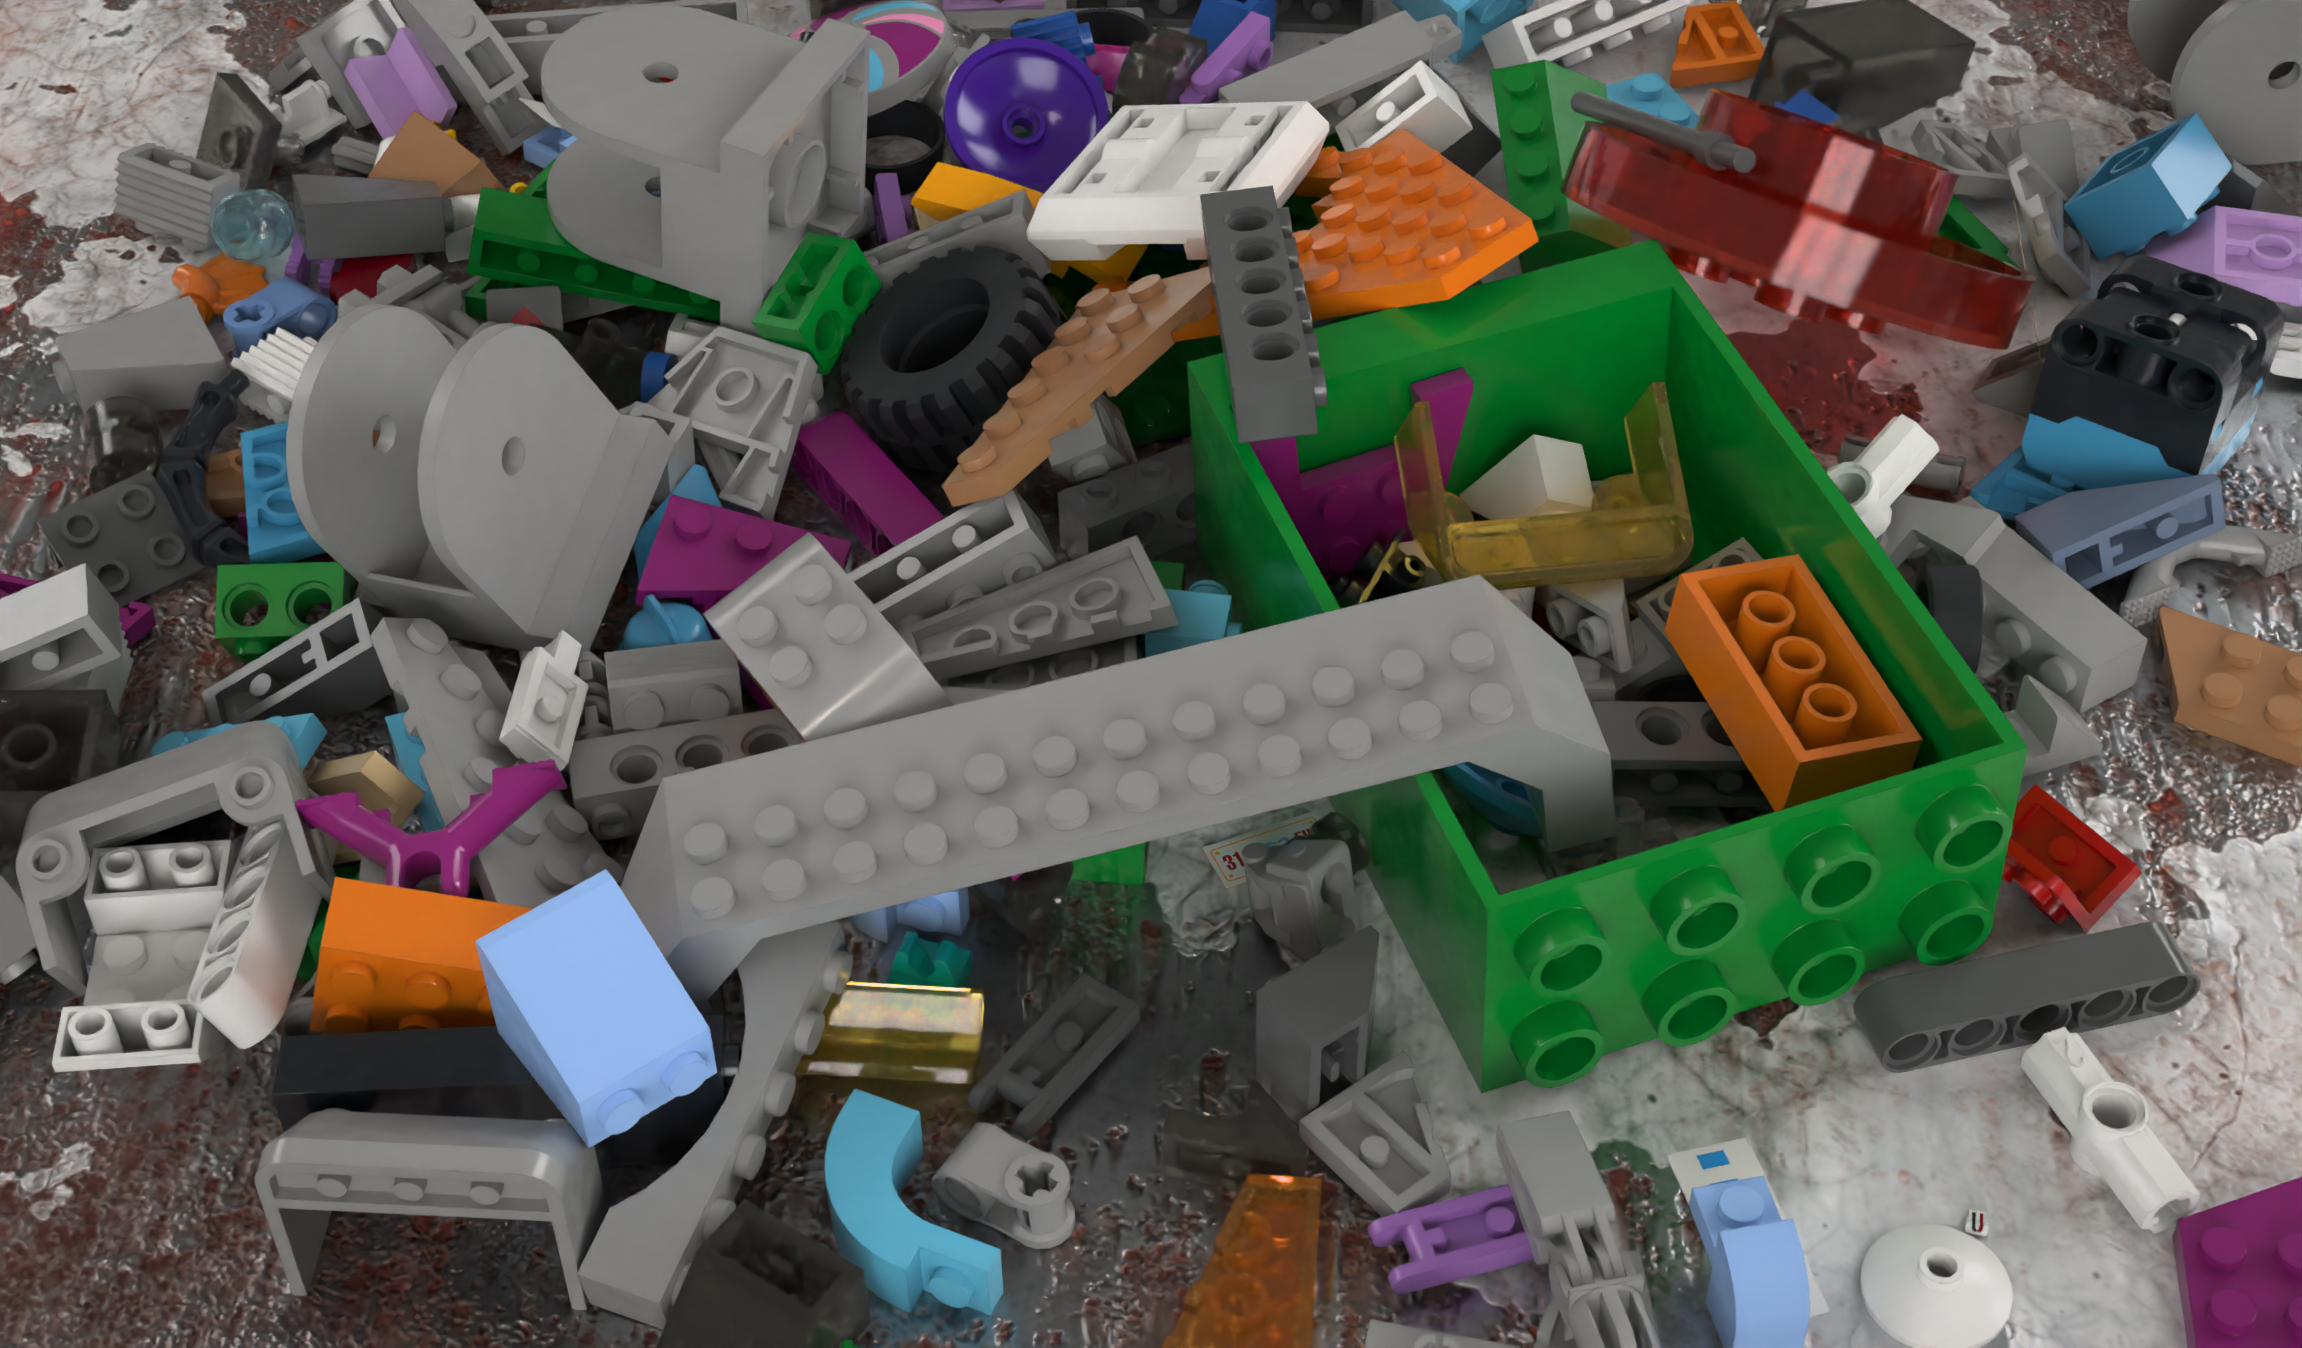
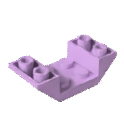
M2215 205L2197 215L2198 219L2182 232L2173 236H2168L2165 232L2145 246L2144 255L2160 259L2193 272L2209 275L2221 282L2264 296L2271 301L2302 307V217Z

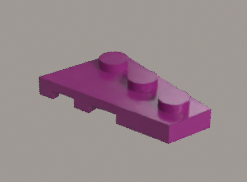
M671 494L636 590L635 605H643L645 596L653 594L657 600L659 598H692L693 605H715L717 598H724L808 532L820 542L845 571L851 542Z

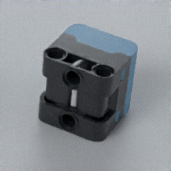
M2136 255L2129 257L2102 282L2096 299H2089L2080 303L2056 325L2052 332L2022 439V450L2026 460L2032 467L2051 476L2053 474L2087 490L2211 473L2216 475L2243 445L2249 435L2282 332L2284 331L2285 320L2282 311L2275 302L2264 296L2221 282L2209 275L2193 272L2151 256ZM2124 282L2132 284L2139 292L2126 288ZM2237 323L2250 327L2256 334L2257 340L2251 339L2247 332L2239 329Z

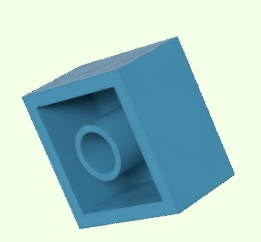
M2196 112L2109 155L2063 208L2099 261L2120 251L2126 257L2147 246L2153 240V236L2163 231L2168 236H2173L2191 226L2198 219L2195 211L2220 193L2217 185L2233 166Z

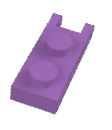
M1509 1184L1384 1216L1374 1220L1368 1227V1233L1375 1246L1385 1247L1404 1242L1412 1262L1397 1266L1388 1275V1280L1394 1293L1399 1295L1534 1260Z

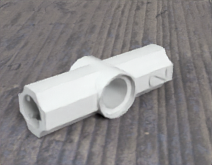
M1901 414L1899 417L1894 416L1854 461L1835 465L1827 471V474L1876 539L1886 531L1891 523L1892 510L1890 505L1940 451V448L1935 439L1923 430L1917 422Z
M2065 1027L2043 1034L2039 1041L2024 1051L2020 1066L2070 1132L2069 1152L2073 1161L2083 1170L2096 1176H2102L2141 1229H2150L2153 1234H2157L2175 1227L2178 1219L2184 1218L2196 1209L2200 1193L2148 1127L2149 1106L2144 1096L2135 1088L2123 1082L2113 1081L2078 1033H2070Z

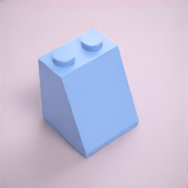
M606 869L475 941L498 1033L588 1148L612 1134H620L627 1131L641 1117L677 1096L690 1094L700 1087L706 1079L717 1073L709 1026L622 890Z

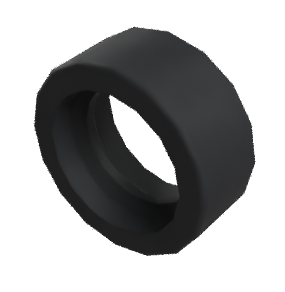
M1925 563L1919 570L1914 592L1973 673L1976 674L1982 647L1984 622L1983 587L1979 570L1974 565Z

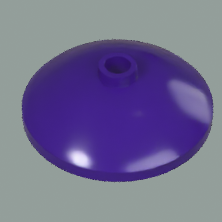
M1017 37L992 42L981 47L965 59L949 83L943 107V121L949 145L964 168L990 174L1045 193L1109 122V111L1100 83L1092 71L1077 56L1065 48L1045 40ZM1023 126L1029 131L1030 136L1026 138L1017 137L1013 133L1012 128Z

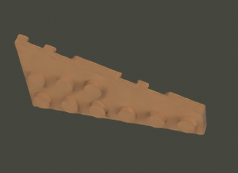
M1209 267L1161 279L1158 274H1153L1137 280L1126 289L1111 292L1109 288H1100L1083 296L1077 302L1078 309L1068 322L1056 329L1054 333L1055 339L1043 353L1033 359L1031 362L1032 369L1022 382L1009 390L1007 394L1009 399L999 412L983 424L984 431L976 442L959 455L957 459L959 464L942 485L951 505L956 507L1006 495L1054 452L1049 440L1062 435L1069 429L1081 428L1094 416L1089 405L1104 391H1106L1108 397L1117 396L1175 344L1170 333L1184 327L1188 323L1200 322L1213 310L1209 298L1213 295Z

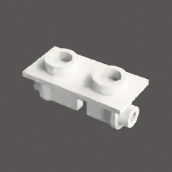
M307 80L301 86L282 97L285 109L284 114H282L281 106L273 102L253 115L242 119L240 127L235 131L238 141L230 146V150L267 170L273 165L283 162L286 157L312 141L322 138L327 132L347 119L345 115L328 107L327 100L331 98L332 93L329 86L323 80H317L316 82Z

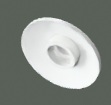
M1913 1224L1886 1233L1866 1253L1859 1278L1861 1297L1873 1320L1888 1335L1912 1348H1980L1993 1340L2001 1332L2011 1311L2012 1286L2001 1261L1987 1246L1976 1238L1947 1226ZM1932 1272H1937L1947 1277H1939L1934 1275Z

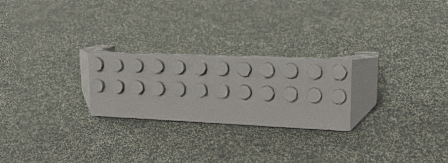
M1478 574L664 777L660 782L620 889L700 1014L724 1015L727 1040L730 1043L722 983L762 938L1464 762L1476 764L1523 783L1548 852H1553L1616 836L1611 757L1571 654Z

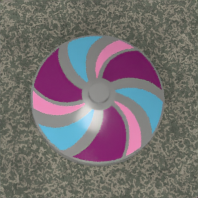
M881 0L855 5L822 16L786 35L787 37L799 40L802 32H816L827 18L870 31L867 117L897 105L928 85L942 71L951 58L954 49L953 37L944 14L935 6L916 0Z

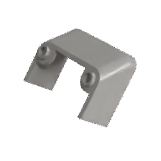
M250 721L52 792L35 803L26 820L15 868L42 967L46 973L79 997L86 994L89 976L66 897L77 891L86 880L90 869V857L92 856L93 848L118 847L221 809L235 822L250 827L263 826L284 818L302 876L330 903L336 875L322 831L318 828L309 829L295 807V801L311 798L296 748L280 727L268 721Z
M329 1108L307 1115L267 1144L263 1149L254 1182L292 1295H308L332 1211L552 1221L571 1307L574 1310H587L589 1301L579 1281L577 1272L608 1212L595 1146L588 1148L565 1119L552 1118L544 1121L351 1112L341 1108Z

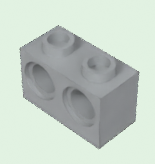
M1103 394L1099 395L1089 404L1094 416L1081 428L1069 429L1062 435L1049 440L1054 451L1048 456L1051 467L1075 486L1138 462L1120 409Z

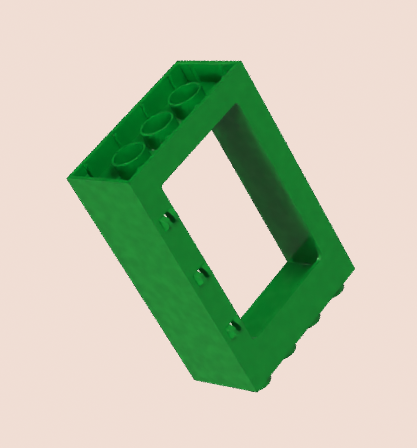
M1656 239L1469 287L1449 300L1399 308L1394 307L1313 329V333L1315 332L1317 337L1320 367L1323 366L1328 406L1316 407L1318 433L1295 436L1299 474L1413 438L1414 424L1410 384L1463 368L1473 380L1474 389L1433 535L1467 526L1468 517L1472 510L1461 505L1459 495L1533 434L1582 444L1591 482L1604 481L1610 484L1639 470L1688 547L1693 565L1664 578L1666 582L1742 537L1745 538L1763 560L1799 554L1923 739L1911 771L1502 895L1498 894L1431 771L1328 796L1334 811L1481 1094L1526 1079L1532 1085L1540 1088L1563 1086L1588 1073L1603 1055L1660 1038L1663 1043L1675 1047L1693 1045L1720 1031L1730 1021L1733 1014L1790 997L1794 1003L1802 1006L1823 1004L1848 991L1864 973L1918 957L1922 963L1930 966L1950 964L1969 955L1985 941L1993 927V917L2009 839L2012 834V824L2028 746ZM1219 353L1187 362L1197 547L1215 581L1224 585L1229 595H1232V614L1236 622L1243 623V633L1341 609L1249 442H1238L1224 354Z

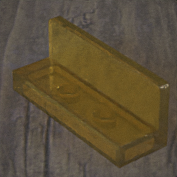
M847 982L842 993L839 995L831 994L823 1011L825 1024L820 1042L811 1055L803 1053L794 1073L971 1083L982 1058L984 989Z

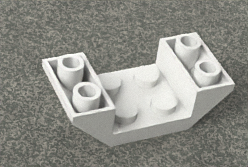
M231 839L93 848L83 900L96 933V941L83 1006L62 1007L52 1059V1066L55 1072L198 1063L224 1051L226 1036L189 1003L187 997L235 866L234 847Z

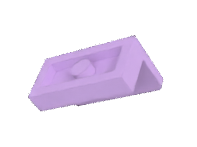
M409 27L398 29L387 54L350 59L345 68V77L383 140L397 135L415 110L428 120L439 122L442 126V131H446L457 109L456 101Z

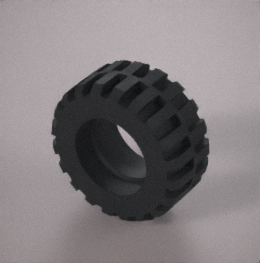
M975 246L973 251L963 247L948 250L945 257L937 258L932 256L920 262V267L909 274L906 271L892 280L894 285L885 293L880 291L869 302V311L866 315H859L852 326L853 338L846 340L843 349V363H841L842 386L845 388V396L889 454L897 461L905 462L909 467L925 471L932 469L937 472H952L959 464L957 461L959 455L971 447L984 431L983 424L990 417L997 414L1009 399L1007 396L1009 390L1022 382L1032 369L1031 362L1048 348L1055 339L1054 333L1056 329L1069 320L1030 263L1023 261L1020 255L1000 248Z

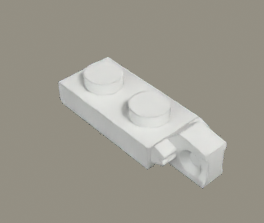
M561 630L557 638L545 648L540 646L538 648L534 647L522 661L499 741L506 745L516 758L519 759L521 757L528 763L553 759L559 771L563 770L569 762L589 687L588 684L574 674L582 645L564 630Z

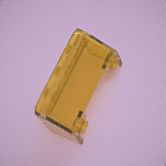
M1665 382L1651 383L1623 419L1634 474L1617 475L1605 480L1593 496L1592 511L1475 522L1466 502L1459 496L1444 491L1429 401L1416 402L1394 437L1410 534L1443 580L1450 582L1480 574L1497 590L1656 576L1668 574L1677 569L1693 549L1694 533Z

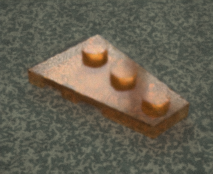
M1261 1174L1247 1175L1214 1241V1251L1199 1281L1194 1280L1183 1302V1313L1172 1335L1166 1336L1161 1348H1312L1322 1178Z

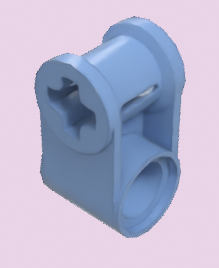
M281 277L248 298L231 304L223 313L225 328L233 334L236 348L232 353V359L234 357L240 358L242 351L249 352L251 345L257 346L260 339L266 341L268 334H275L277 327L301 339L311 337L318 342L325 332L337 321V308L334 302L292 277Z

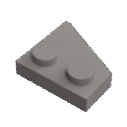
M2025 152L2008 162L2007 169L2036 255V265L2042 277L2049 284L2057 283L2073 299L2091 289L2090 246L2063 208L2069 198Z

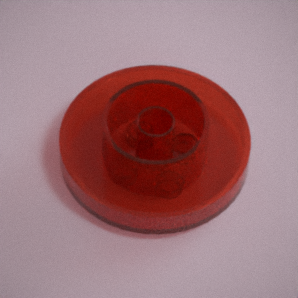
M1709 88L1694 130L1700 132L1716 130L1730 135L1737 145L1751 149L1755 153L1756 162L1749 172L1741 173L1730 168L1714 170L1699 164L1694 155L1606 123L1584 122L1560 191L1569 199L1603 217L1666 243L1664 251L1677 269L1727 284L1729 277L1756 287L1757 289L1753 297L1755 301L1780 312L1815 323H1822L1823 318L1827 317L1868 333L1882 335L1887 322L1974 346L2005 350L2010 347L2035 285L2036 278L2001 259L1938 234L1961 176L1957 172L1838 127L1715 88Z

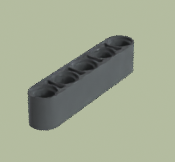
M2153 921L1887 978L1875 982L1864 989L1856 998L1853 1007L1854 1013L1882 1066L1887 1071L1899 1073L2033 1044L2039 1041L2043 1034L2065 1027L2070 1033H2083L2167 1014L2188 1004L2198 993L2201 980L2166 925Z

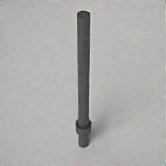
M1578 91L1571 98L1570 105L1574 112L1694 155L1699 164L1711 169L1724 170L1730 168L1746 173L1755 165V153L1751 149L1737 145L1730 135L1716 130L1700 132L1585 91Z

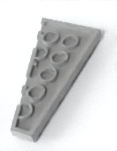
M383 617L370 635L390 688L406 699L409 710L402 719L409 735L421 737L426 751L419 759V762L446 827L470 806V795L485 793L492 787L493 769L529 763L521 757L519 759L516 758L510 749L499 741L506 716L499 712L484 692L480 678L463 664L448 644V637L443 629L430 619ZM554 790L547 793L470 861L469 884L480 886L485 901L536 908L605 869L611 874L619 887L625 874L621 866L614 859L607 856L589 832L585 818L568 804L559 790Z

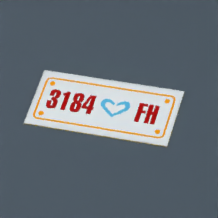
M1316 810L1202 847V850L1224 887L1228 889L1247 882L1242 850L1249 844L1264 843L1271 847L1287 845L1294 840H1334Z

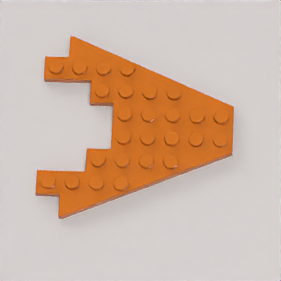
M1406 129L1397 130L1369 148H1360L1351 152L1338 151L1336 147L1321 149L1315 164L1294 190L1296 196L1322 198L1312 205L1318 225L1310 230L1292 233V236L1296 239L1299 268H1302L1306 300H1309L1312 321L1449 300L1539 241L1530 217ZM1208 261L1202 264L1199 269L1209 267ZM1116 276L1096 284L1091 291L1109 288L1111 292L1129 288L1136 281L1124 280L1122 276ZM1213 295L1209 298L1213 310L1200 322L1188 323L1184 327L1170 333L1174 342L1220 335Z

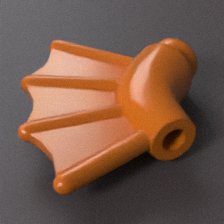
M233 248L227 249L200 267L182 264L176 268L172 275L173 284L181 291L179 298L190 295L205 324L209 323L214 315L223 316L225 309L231 304L244 300L270 285L263 279V274L266 272L265 267L242 260Z

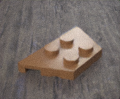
M2162 605L2157 616L2154 631L2155 636L2161 637L2165 653L2162 660V669L2165 682L2172 689L2169 702L2173 720L2281 761L2302 767V654Z

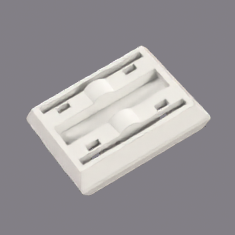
M1308 101L1122 106L1039 199L1026 231L1027 239L1051 261L1106 260L1126 244H1183L1187 260H1207L1200 194L1273 185L1277 208H1282L1315 164L1328 135L1329 123Z

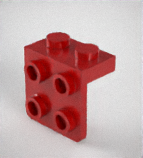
M2037 784L2017 803L2001 879L2009 885L2014 880L2030 895L2029 901L2058 926L2068 918L2087 933L2142 874L2141 870L2133 861Z

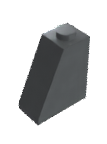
M305 174L292 175L296 230L307 260L446 251L445 233L454 232V215L451 199H443L435 182Z

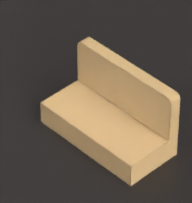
M376 750L320 763L306 781L307 786L320 797L356 791L368 810L375 811L388 808L392 814L391 823L400 829L426 794L425 791ZM339 842L333 865L361 860L362 855Z

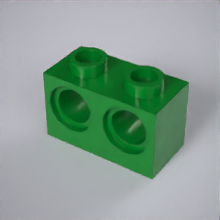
M807 232L753 318L752 324L762 339L809 353L818 366L816 373L828 375L843 351L846 340L852 336V326L859 315L866 313L870 306L869 302L877 295L882 284L854 239Z
M338 562L217 565L215 639L230 655H234L236 660L250 663L312 626L306 624V616L315 605L331 603L330 614L350 603L358 588V581ZM257 605H268V612L263 621L255 626H243L244 617L251 608Z

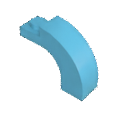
M855 1088L831 1129L825 1152L824 1167L832 1231L844 1261L864 1286L889 1304L908 1313H911L924 1290L932 1293L939 1301L955 1308L967 1306L991 1316L1004 1293L1001 1250L929 1223L912 1213L900 1200L903 1189L924 1156L920 1111Z

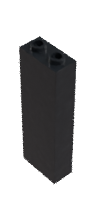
M723 1014L702 1015L710 1028L717 1073L706 1079L700 1087L690 1094L677 1096L641 1117L627 1131L620 1134H612L595 1144L599 1168L677 1164L704 1135L726 1100L735 1074L739 1073L742 1052L741 1044L728 1043ZM496 1026L281 1036L272 1097L284 1132L307 1115L329 1108H341L351 1112L538 1121L552 1118L566 1120L500 1036Z

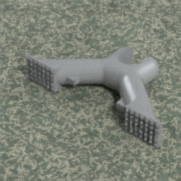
M2226 525V528L2134 568L2124 600L2120 605L2118 616L2134 629L2156 621L2161 606H2167L2169 594L2179 590L2180 583L2172 576L2175 566L2194 558L2235 563L2238 567L2251 565L2263 578L2296 567V565H2301L2302 533L2296 535Z

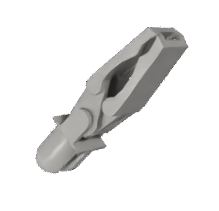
M1570 1111L1498 1124L1496 1131L1497 1151L1537 1265L1548 1264L1551 1289L1565 1323V1340L1575 1339L1578 1348H1662L1642 1300L1644 1276L1643 1274H1636L1628 1253L1625 1250L1619 1251L1609 1225V1223L1615 1222L1613 1202Z

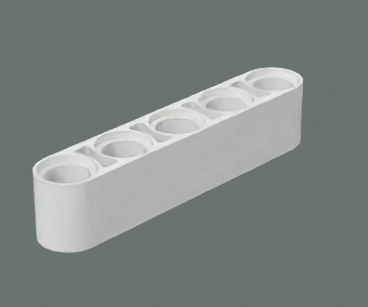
M284 818L263 826L248 827L188 991L187 1000L239 1049L252 1047L263 1040L281 1020L322 896L302 876ZM322 831L333 866L336 857L335 852L340 841Z

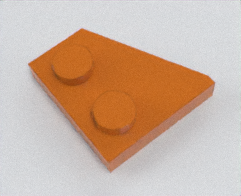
M1736 0L1687 7L1683 29L1680 32L1675 61H1673L1671 67L1670 86L1672 88L1724 81L1739 82L1746 78L1768 76L1770 57Z

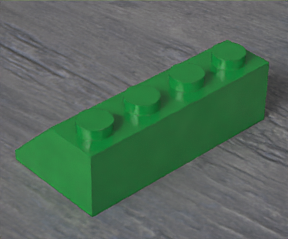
M1545 59L1490 70L1509 202L1531 218L1539 240L1518 254L1522 273L1632 245L1613 126L1576 113L1570 105L1572 96L1578 91H1585L1608 99L1606 85Z

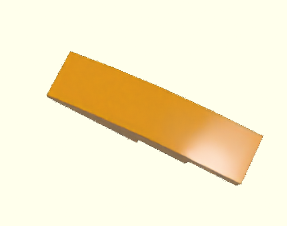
M937 162L913 196L910 204L942 222L1024 189L1035 210L1039 199L1044 193L990 174ZM1126 244L1106 260L1051 261V272L1063 278L1071 266L1097 283L1116 276H1122L1124 280H1128L1148 245Z

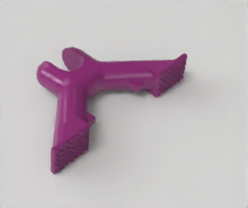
M553 759L541 760L537 763H523L511 767H498L492 770V787L485 793L470 795V806L446 827L440 830L408 834L391 823L392 814L388 808L375 811L368 810L356 791L343 792L331 796H318L313 799H300L295 801V807L309 829H320L384 868L385 885L415 889L416 885L427 876L441 874L442 894L467 898L470 880V861L547 793L566 789L567 785Z

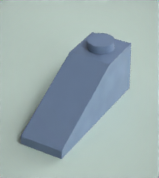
M2214 473L2069 492L2014 516L2017 534L2085 589L2226 528L2221 480Z

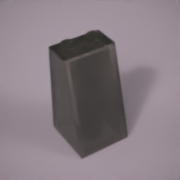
M1862 0L1778 12L1744 108L1762 120L1765 113L1776 101L1781 100L1786 103L1803 88L1853 126L1844 145L1846 147L1958 90L1977 42L1909 0Z

